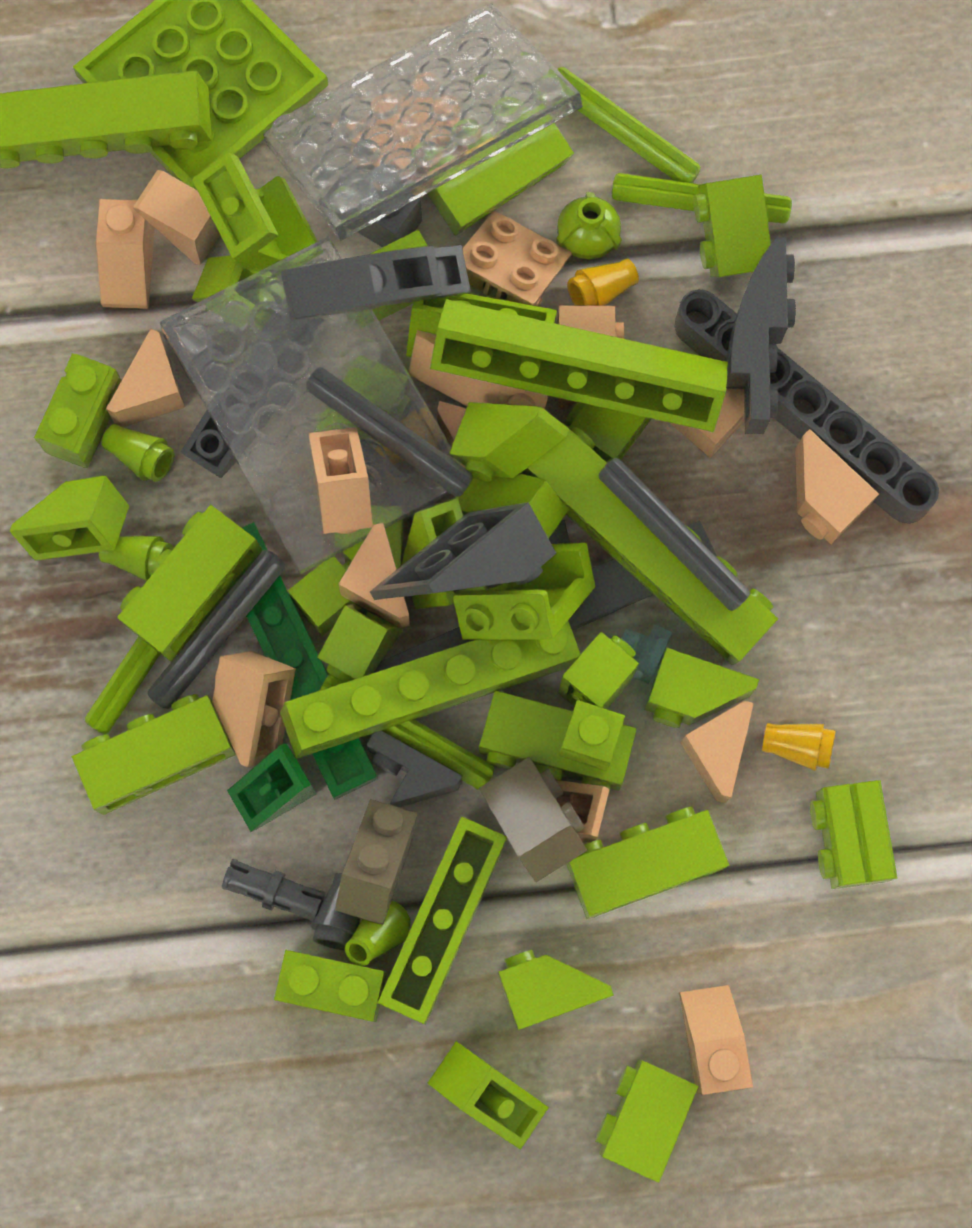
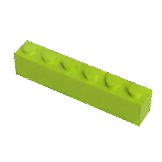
M197 70L0 93V168H15L20 165V162L31 160L47 164L59 163L64 160V157L76 155L98 159L106 157L108 152L121 150L134 154L151 152L153 147L166 145L178 149H188L197 146L198 142L212 140L209 87Z
M446 299L437 328L430 369L714 432L726 394L728 362Z
M574 427L572 430L569 429L563 441L521 472L525 475L546 480L569 509L566 515L729 664L734 665L740 662L779 619L771 612L774 606L770 600L754 588L750 590L749 597L737 609L733 611L728 610L599 479L600 471L612 459L606 462L593 451L595 443L578 427ZM686 526L701 541L699 536L692 529ZM716 556L737 577L738 573L726 560Z
M569 621L566 622L553 639H477L284 703L280 714L297 759L492 694L494 690L501 691L567 669L576 661L581 653Z

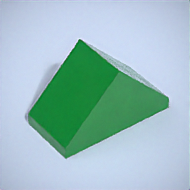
M287 743L278 746L227 790L250 832L259 829L317 794Z

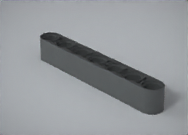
M700 289L693 290L687 293L680 302L675 319V331L678 337L698 355L727 361L728 351L725 350L722 343L730 340L737 313L711 292ZM694 311L701 312L708 318V322L703 324L690 321L687 314ZM777 347V369L775 374L779 382L770 384V389L778 391V414L775 419L800 440L809 429L815 433L879 493L874 502L891 517L907 524L918 522L934 506L939 496L938 484L932 475ZM798 399L810 402L815 412L810 414L802 413L795 408L793 401ZM840 429L849 436L850 443L839 444L831 438L829 430ZM876 459L885 466L886 474L878 475L871 472L866 465V460ZM912 489L921 496L922 505L917 506L908 503L903 496V490Z

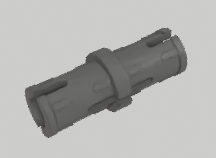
M232 859L230 862V867L228 866L222 883V889L262 902L263 908L272 911L276 907L297 914L312 922L324 901L326 893L286 879L285 873L275 870L272 874Z

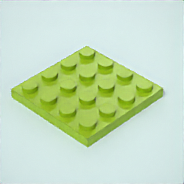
M154 0L73 66L76 76L83 83L197 70L209 87L212 140L198 142L197 146L188 149H178L170 145L153 147V150L150 152L173 177L194 189L196 187L192 179L227 152L241 159L328 86L327 76L252 0Z

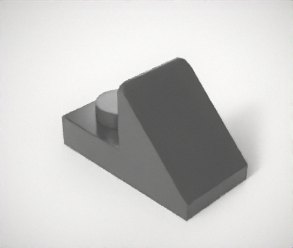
M383 731L373 733L367 743L369 752L375 755L371 761L373 764L394 776H397L400 770L407 773L393 796L390 805L400 808L457 791L462 784L461 775Z

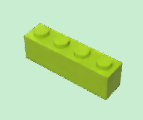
M461 816L378 1000V1004L426 1025L506 845L507 837Z

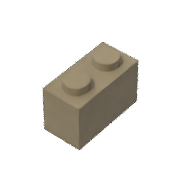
M528 757L479 788L515 853L535 882H538L587 851L577 834L585 827L569 802L562 807L559 805L556 799L562 796L564 792L549 768L540 773L531 758Z
M370 799L341 875L335 911L378 924H384L410 850L418 813Z

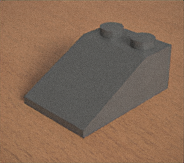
M529 502L468 512L373 588L370 593L374 600L481 586L491 589L510 582H515L516 585H523L536 579L543 572L541 566L553 557L556 552Z

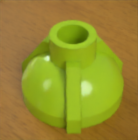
M586 192L585 197L571 201L561 211L557 225L558 236L556 242L560 247L562 246L572 252V255L578 258L597 259L603 257L613 249L617 250L621 244L620 217L610 203L595 197L594 192ZM587 211H594L598 214V217L596 219H588L583 214Z

